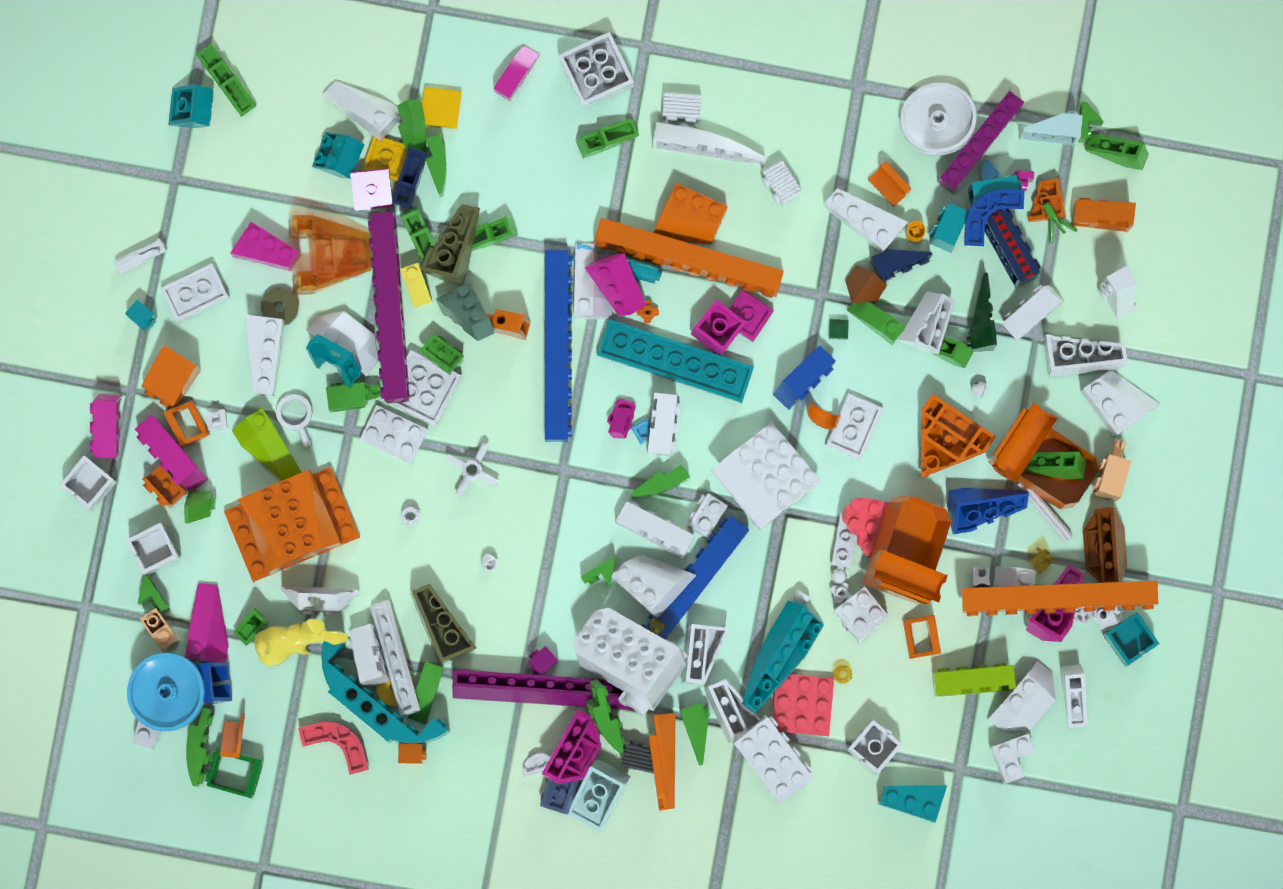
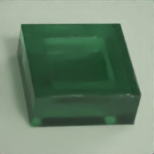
M830 319L829 339L848 340L849 320Z

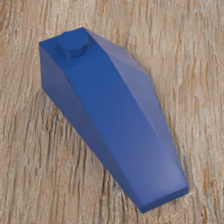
M987 488L949 490L947 508L952 521V533L972 532L977 529V526L986 522L991 524L994 522L993 519L1000 516L1007 517L1026 509L1029 492L1025 490Z

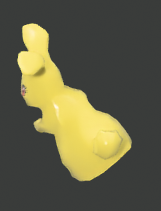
M308 619L305 622L293 624L287 628L271 626L255 635V651L261 663L267 667L280 666L292 654H303L306 656L311 654L310 649L306 647L309 644L327 641L332 645H338L347 641L348 635L339 631H327L324 627V622L317 619Z

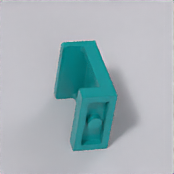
M318 333L306 346L314 366L319 369L324 362L335 366L346 386L351 387L362 374L353 353Z

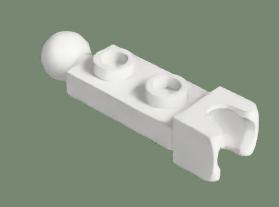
M842 513L839 516L831 562L832 566H837L831 576L832 580L838 584L843 583L847 578L844 568H851L856 536L849 533L846 524L843 523Z

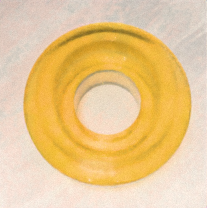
M847 665L837 666L833 671L834 680L839 684L848 683L852 679L850 667ZM840 671L846 672L845 678L840 677Z

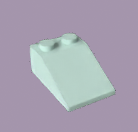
M1067 111L1066 113L1023 128L1019 140L1076 146L1081 137L1083 115H1078V112Z
M596 758L571 804L569 815L601 832L630 776Z

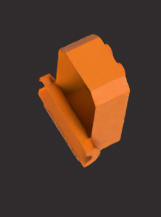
M1033 403L1029 410L1024 408L1020 412L988 463L1001 476L1014 483H1021L1058 509L1072 508L1079 502L1099 471L1096 457L1053 430L1052 427L1058 418L1044 412L1040 406ZM1038 452H1080L1086 461L1084 479H1062L1023 471L1034 454Z
M898 496L889 501L862 584L911 603L930 604L931 600L939 603L941 599V586L946 583L948 575L936 571L952 522L947 510L914 496Z

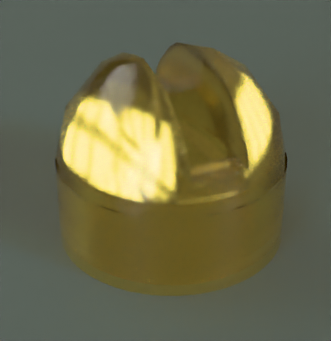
M654 617L649 624V629L654 634L661 633L666 627L664 623Z

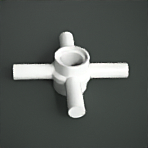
M482 443L474 460L466 462L449 453L446 456L445 461L462 469V475L464 476L455 492L457 496L462 497L470 481L481 479L494 487L497 486L499 480L482 472L480 464L489 446ZM475 466L477 467V473L469 475L467 468Z

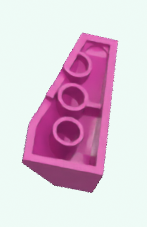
M198 583L185 658L203 662L226 663L229 644L218 585Z

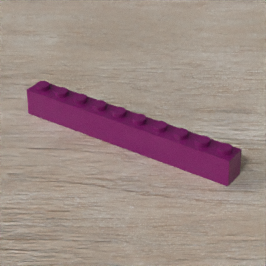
M394 212L370 214L371 220H368L369 232L372 231L369 245L370 250H373L371 267L375 271V275L372 276L373 287H376V294H373L374 305H377L378 311L375 313V322L379 324V331H376L377 343L380 342V350L377 351L378 360L381 361L382 368H379V378L383 380L380 394L387 404L409 402L410 394L396 216Z
M454 669L452 692L453 698L587 707L586 701L593 699L590 681L596 679ZM597 679L602 685L606 686L608 692L606 701L611 709L634 710L619 702L618 698L624 691L603 679Z

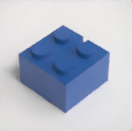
M207 662L194 664L204 679V704L232 701L231 684L212 686L214 682L230 680L228 663Z

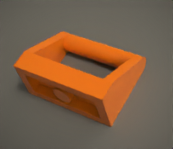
M193 401L164 412L182 449L210 435ZM187 408L201 433L186 439L175 417L176 414Z
M935 615L903 621L909 659L941 654ZM926 621L931 651L916 654L911 624Z

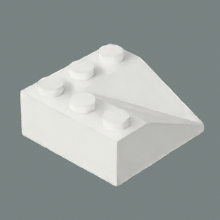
M610 32L558 55L559 63L582 106L616 96L634 87L632 76Z

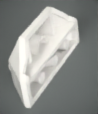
M345 311L318 316L306 331L313 337L318 333L353 353L361 373L366 377L378 363L375 334Z
M281 586V591L298 610L303 611V615H315V612H323L322 616H334V613H340L360 593L358 589Z
M1037 661L1016 685V689L1009 693L988 720L1002 732L1031 730L1056 700L1052 672Z

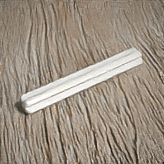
M1018 483L1017 486L1020 490L1029 492V501L1065 542L1072 538V533L1044 500L1032 490Z

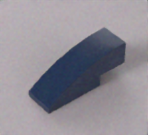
M409 147L397 182L398 185L392 200L393 204L407 209L412 208L427 153Z

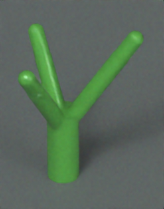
M1049 202L1042 206L1050 219V243H1053L1054 222L1063 234L1066 231L1062 225L1077 232L1075 227L1057 217Z

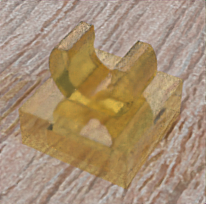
M1037 548L1038 555L1033 557L1029 554V558L1034 569L1041 574L1054 563V560L1046 549Z

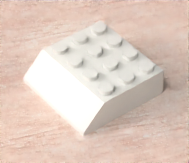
M772 422L711 470L759 530H762L821 482Z

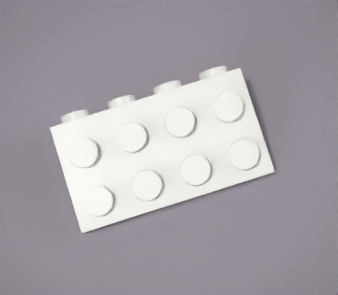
M764 715L762 720L733 741V744L776 801L781 804L813 779L810 774L812 769L806 762L802 763L800 761V753L795 747L791 748L787 742L790 740L783 731L779 733L776 729L778 724L772 716L768 718Z

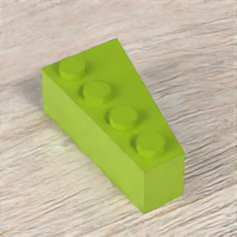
M1006 663L995 664V667L988 668L987 665L975 666L976 669H968L967 666L956 667V671H949V668L937 669V673H933L935 697L1012 691L1016 689L1014 665L1006 666Z

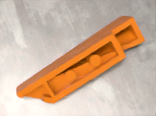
M675 713L653 715L656 735L648 736L659 811L675 808Z

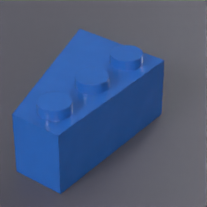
M819 345L781 382L773 396L790 410L799 400L802 401L807 397L808 391L811 388L815 389L822 382L821 378L824 375L827 377L834 370L832 366L836 360Z

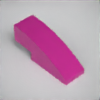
M522 46L493 88L494 92L511 101L540 55Z

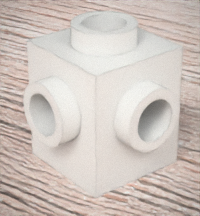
M1121 607L1115 608V611H1103V608H1095V612L1092 613L1094 621L1099 624L1101 630L1123 621Z

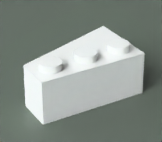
M1127 266L1110 274L1100 284L1099 294L1103 300H1107L1117 319L1137 309L1135 304L1137 297L1134 296L1137 293V284Z
M1050 284L1044 287L1041 285L1032 292L1034 294L1033 297L1029 300L1025 298L1018 304L1020 308L1016 312L1011 310L1004 316L1005 321L1002 324L1017 341L1047 317L1058 305L1064 302Z
M926 292L898 340L921 352L939 354L955 300L942 293Z
M654 392L648 455L670 457L671 452L675 453L676 441H672L673 433L677 434L678 422H674L675 414L679 415L680 403H677V395Z
M368 624L350 630L348 640L351 648H353V657L357 666L360 683L371 688L390 682L376 627Z
M697 624L687 625L685 652L688 656L684 660L686 667L683 669L682 683L705 684L729 628Z

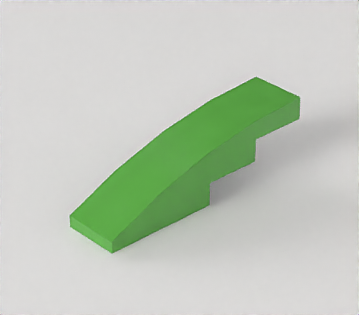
M209 44L196 54L241 117L256 107L254 101L212 44Z

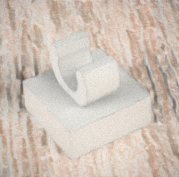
M225 409L206 411L208 431L228 429Z

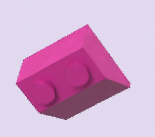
M715 300L693 328L691 335L714 353L722 356L746 322L718 300Z

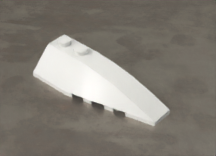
M669 121L656 122L653 149L765 166V157L731 139L711 132L690 128L691 126L688 124H679L677 126L672 125V122Z

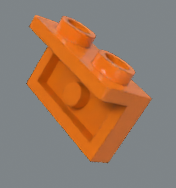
M159 465L147 477L144 476L142 478L145 482L143 486L150 494L154 492L158 496L156 500L163 508L165 506L172 508L187 492L180 485L177 486L170 478L171 475L165 472Z

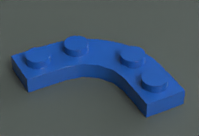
M994 190L977 199L966 216L964 246H984L985 224L990 214L999 209H1024L1025 190Z

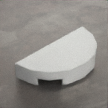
M539 752L531 755L524 764L523 776L527 777L543 772L552 754Z

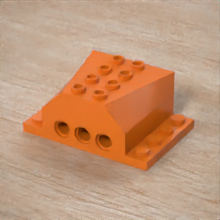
M331 467L314 474L310 470H306L237 500L240 505L224 511L253 583L360 538Z

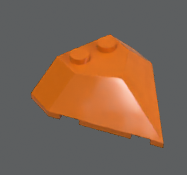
M932 394L922 408L921 478L986 453L996 436L935 394Z

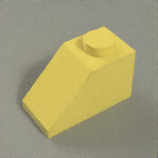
M416 263L400 269L414 308L431 303L432 300L419 264Z

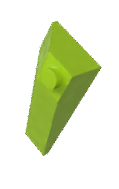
M263 408L246 417L232 430L241 447L281 481L302 473Z

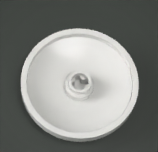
M933 83L917 89L908 97L903 105L900 121L903 134L912 147L928 155L940 156L956 152L969 142L976 129L977 114L972 99L961 88L947 83Z

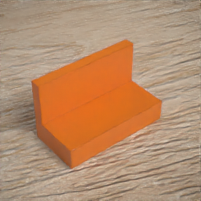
M886 161L868 179L893 207L908 195L912 189Z
M241 713L240 723L224 721L220 756L239 758L245 719L244 713Z

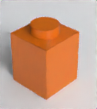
M399 744V764H423V760H426L427 749L423 748V744Z

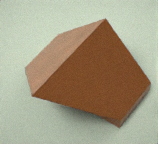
M857 265L854 266L845 280L852 303L877 302L887 287L872 271Z

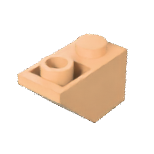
M157 608L140 618L161 651L166 652L180 642Z

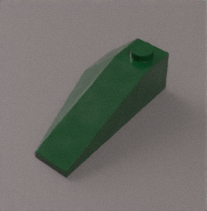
M988 272L982 275L968 333L969 336H966V346L970 347L973 352L993 351L997 346L995 320L990 319L992 318L993 306L988 300L991 298Z

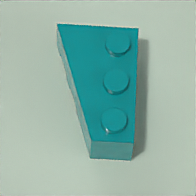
M947 785L884 786L878 805L936 823Z

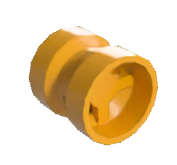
M920 221L911 222L905 232L906 238L913 243L920 242L925 235L926 227Z

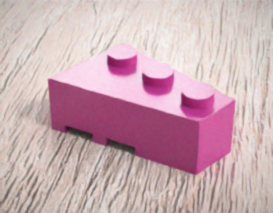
M253 222L249 223L230 252L233 258L248 260L253 263H260L290 272L301 257L299 251Z
M624 253L598 258L584 267L619 317L632 315L646 305Z
M98 394L93 403H90V414H93V422H90V433H93V440L90 441V452H93V458H117L119 455V418H121L119 400L122 401V395Z

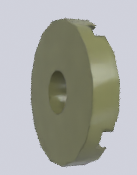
M277 288L270 290L261 301L263 317L285 320V326L292 323L297 317L299 310L298 300L292 292L286 289ZM277 303L285 304L283 312L275 311Z

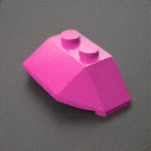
M579 709L576 711L541 775L558 784L584 779L602 747L598 730L590 715Z

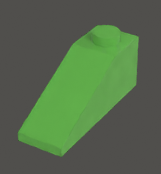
M1091 133L1085 151L1123 167L1143 170L1149 155L1145 144L1142 142Z
M870 302L852 303L847 310L891 345L895 343L905 329L904 325Z
M1038 452L1034 454L1023 472L1062 479H1084L1086 461L1080 452Z
M702 703L682 709L679 712L698 765L701 766L703 765L708 727L707 717H710L707 705L703 706Z

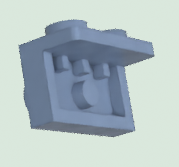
M547 778L545 791L541 795L540 806L568 815L578 781L558 784Z

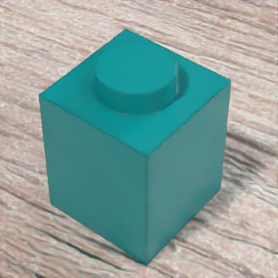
M138 299L125 313L143 331L151 329L156 323V315Z

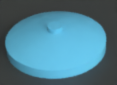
M159 653L146 658L134 669L127 686V700L135 718L146 727L156 731H175L190 724L200 713L205 701V683L199 669L187 658L172 653Z

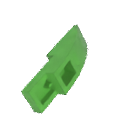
M597 679L590 681L593 699L586 701L591 719L605 740L620 754L624 753L623 745H625V741L619 729L622 727L619 717H616L611 712L610 705L606 701V696H608L606 686L602 685Z
M204 707L198 726L190 724L186 744L188 773L192 786L195 787L203 784L206 773H203L205 765L208 766L211 754H208L209 750L202 748V746L207 744L209 738L207 729L208 726H212L215 715L212 714L213 710Z

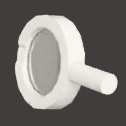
M288 395L281 399L277 405V420L287 430L298 431L305 449L311 447L312 445L305 427L308 426L312 419V406L301 395Z

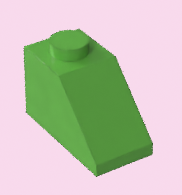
M944 337L939 354H931L950 364L965 368L973 351L961 341Z
M189 491L184 504L185 523H191L211 516L212 510L216 508V498H212V491Z

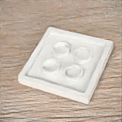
M410 350L407 355L410 401L390 404L436 427L462 375L454 371L449 375L426 357Z

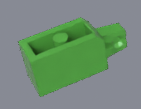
M356 380L351 387L341 385V383H332L330 387H326L330 413L365 408L369 400L381 397L379 385H365L360 380Z

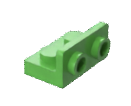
M434 333L419 351L420 354L449 375L462 363L464 358L461 350L450 346L442 336H437Z

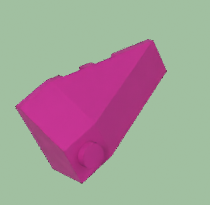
M1068 564L1054 585L1083 584L1085 574ZM1039 610L1037 614H1033L1029 619L1026 631L1042 641L1062 642L1072 628L1075 612L1064 613V610H1056V613L1046 614L1045 610Z

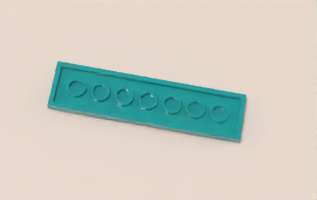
M611 319L608 320L597 353L599 357L738 403L743 402L754 366Z

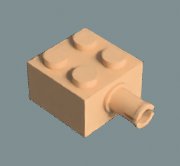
M1115 439L1111 455L1109 454L1102 461L1100 460L1098 465V472L1100 474L1094 480L1092 490H1095L1094 496L1114 502L1122 496L1131 460L1122 458L1127 442L1122 441L1120 444L1121 440Z

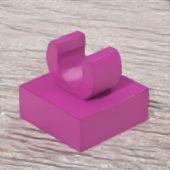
M1015 171L1013 174L1017 175V180H1021L1022 190L1027 191L1028 183H1032L1034 180V171Z

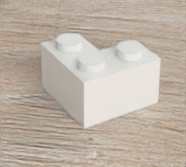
M1029 733L990 747L1003 784L1024 777L1017 758L1035 752Z

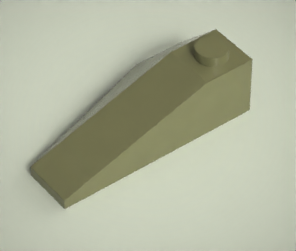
M461 204L449 221V226L443 234L441 233L438 236V241L433 248L430 247L426 253L421 268L422 272L445 282L463 285L469 268L480 212L479 207Z

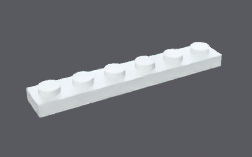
M384 600L370 608L401 717H406L420 711L391 604L389 600Z

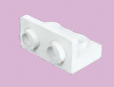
M710 493L707 496L702 495L697 503L700 506L696 513L693 511L687 520L690 523L688 525L690 529L707 539L728 505L711 496Z

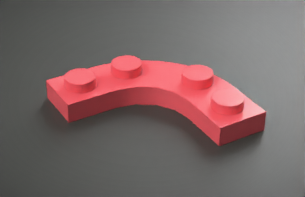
M319 722L298 728L302 747L321 742L335 743L342 749L345 755L350 775L369 770L365 752L359 738L347 727L334 722Z

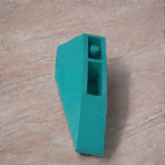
M787 601L758 653L742 702L754 714L805 658L824 626L804 606Z

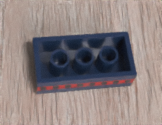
M999 209L991 213L986 220L985 234L1014 287L1017 289L1036 279L1040 273L1039 269L1041 266L1036 258L1033 259L1030 252L1032 250L1029 244L1023 241L1021 229L1018 225H1014L1011 211L1009 209Z

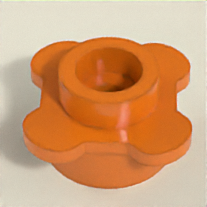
M645 301L646 305L636 311L637 315L641 316L644 319V323L647 324L655 316L659 315V310L652 306L651 301Z

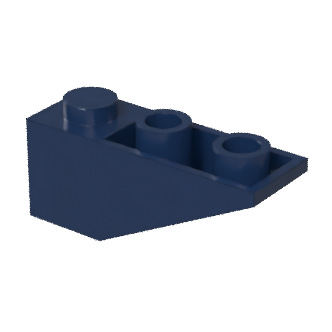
M888 249L871 257L870 262L876 275L881 280L889 281L896 277V273L902 272L904 274L911 271L914 265L919 264L922 266L929 263V259L933 254L932 252Z

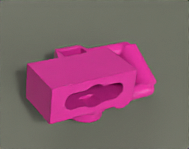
M621 398L616 400L613 412L609 414L607 423L610 425L608 433L613 438L627 437L628 431L632 427V420L634 419L636 409L634 402Z

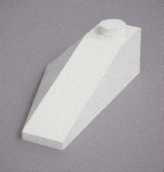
M337 81L323 93L326 99L380 141L401 120L398 108L393 103Z
M575 244L574 319L612 320V306L584 268L599 258L597 250H588L581 247L577 249V244ZM584 244L590 246V248H596L594 244Z

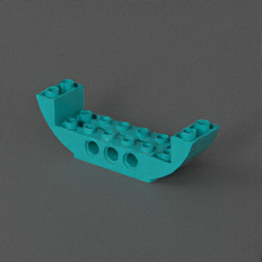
M327 641L323 642L321 659L324 677L330 688L328 693L387 742L424 744L438 740L450 733L447 730L449 726L440 718L437 721L432 718L417 736L419 731L410 724L405 726L402 723L404 719L396 712L392 714L388 712L387 709L389 707L380 699L376 702L372 698L374 694L367 688H359L357 686L359 682L350 674L347 677L342 674L345 670L333 661L346 646L343 643L332 645ZM356 690L357 697L350 700L349 693ZM366 703H372V709L369 712H364L363 708ZM386 715L387 722L380 725L378 722L379 717Z

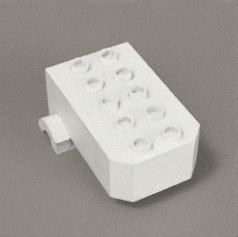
M611 608L596 610L573 640L575 654L581 667L624 691L618 698L619 702L624 706L633 708L643 717L649 709L654 711L686 667L684 660L688 655L678 645L661 638Z

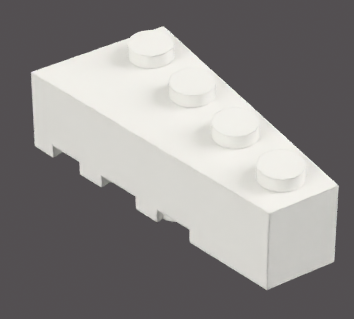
M838 188L824 204V208L879 253L886 251L908 224L907 221Z
M245 314L253 393L275 396L285 320Z
M1046 334L1044 338L1049 377L1125 369L1128 363L1126 348L1123 343L1089 341V339L1080 340L1065 336L1056 337Z

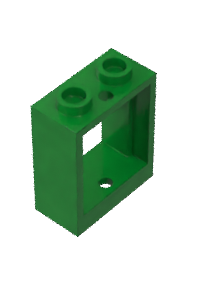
M217 748L216 752L213 751L210 763H213L211 771L208 770L206 773V786L254 799L264 761L243 755L235 758L253 763L244 792L215 783L222 756H220V749Z

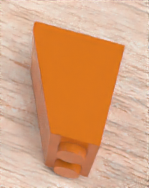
M163 345L141 387L145 389L144 394L152 399L156 396L161 400L159 403L167 409L170 407L174 408L179 405L201 371L195 364Z

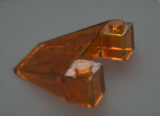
M292 215L288 220L289 239H308L311 271H297L292 276L293 295H311L371 271L368 232L313 215Z

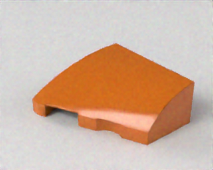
M1054 178L1040 181L1028 221L1050 220L1042 207L1048 202L1057 217L1066 218L1061 180Z

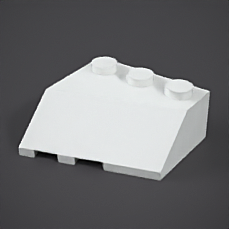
M1113 370L1105 373L1081 391L1114 438L1160 406L1159 403Z
M642 554L624 562L611 577L653 616L658 618L696 575Z

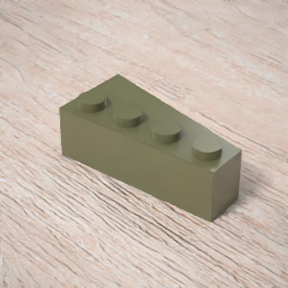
M430 584L411 591V598L439 665L477 649Z

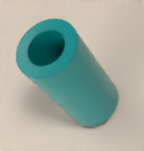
M626 256L636 279L655 284V281H660L662 270H659V265Z

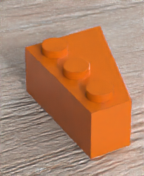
M1079 198L1074 203L1072 226L1129 232L1134 225L1136 203L1107 200L1093 201L1089 198Z

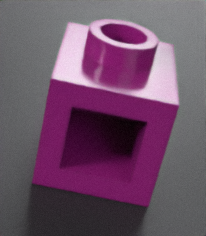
M545 646L540 651L536 649L529 655L530 660L528 662L530 666L528 668L534 675H544L559 661Z

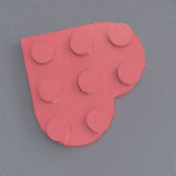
M855 498L848 505H845L842 521L846 524L849 533L857 537V545L860 546L861 551L864 553L863 555L871 558L888 502L869 498Z

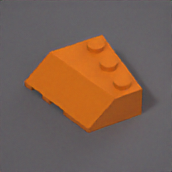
M676 183L660 215L654 233L680 241L711 245L726 215L728 206Z

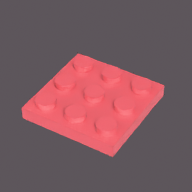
M790 674L774 692L772 718L778 724L776 729L779 732L783 731L785 733L829 737L834 678Z

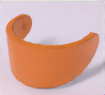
M810 403L807 410L810 420L824 429H835L841 418V415L837 416L828 413L813 403Z

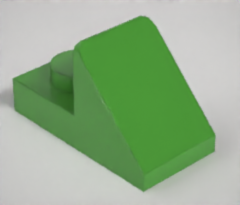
M1083 101L1080 105L1079 114L1083 115L1081 137L1077 143H1085L1091 137L1092 127L1088 125L1102 126L1104 123L1093 108Z
M614 556L582 575L583 583L592 585L600 580L598 576L602 575L610 587L611 576L613 575L616 562Z
M146 575L143 577L138 605H142L153 598L151 601L153 607L165 613L170 608L150 577Z
M254 608L233 633L247 646L253 641L256 634L269 626V623Z

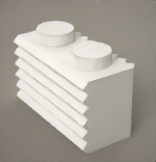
M664 93L662 118H666V121L677 122V119L685 120L686 123L700 121L702 95Z
M783 160L762 172L763 177L761 180L766 187L770 186L773 191L771 194L772 198L776 203L780 202L784 206L802 194V190Z

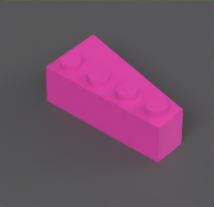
M150 415L135 428V431L139 434L136 438L143 446L147 444L150 447L147 451L154 459L158 457L161 460L159 465L165 472L170 471L173 474L170 478L177 486L181 484L188 492L195 491L208 480L153 415Z

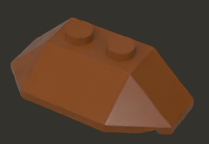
M1115 507L1095 509L1093 516L1083 530L1086 570L1098 583L1121 582L1127 568L1125 527Z

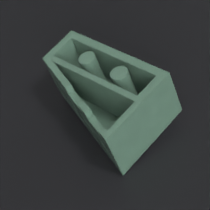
M470 282L435 298L442 314L452 319L453 323L461 326L475 340L480 341L495 333Z

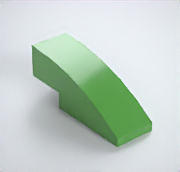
M420 99L406 100L397 105L403 123L398 126L404 147L406 152H408L410 147L426 153V126Z
M631 118L581 136L576 143L584 159L638 137L639 133Z
M437 134L426 139L432 157L426 159V163L439 197H443L447 179V160L441 135Z
M415 206L399 215L423 263L426 253L430 247L433 248L435 243L419 209Z
M503 217L494 222L476 227L472 251L517 236L513 218Z
M679 465L666 476L660 470L631 492L630 496L634 499L659 495L680 486L689 480L690 476L682 465Z
M425 662L415 692L420 711L408 715L409 719L427 724L444 672L443 667Z

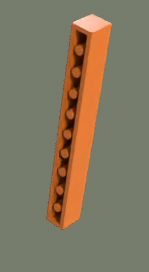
M604 218L600 219L594 238V245H597L600 249L615 250L617 254H629L635 259L642 261L646 259L659 266L667 265L672 270H684L692 276H705L710 281H722L730 287H743L745 291L760 292L763 296L769 298L777 297L784 270Z
M1157 581L961 589L962 613H967L968 617L978 616V613H986V616H996L998 612H1006V615H1017V611H1025V614H1037L1039 610H1045L1046 614L1056 613V610H1064V613H1074L1076 609H1084V612H1095V608H1103V611H1115V608L1123 607V611L1135 610L1134 607H1142V610H1152L1154 606L1159 604Z

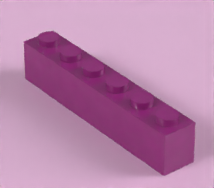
M1009 90L941 175L938 183L953 194L1022 108L1024 101Z

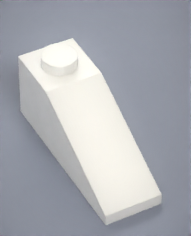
M1081 664L1061 666L1068 728L1088 726L1085 673Z

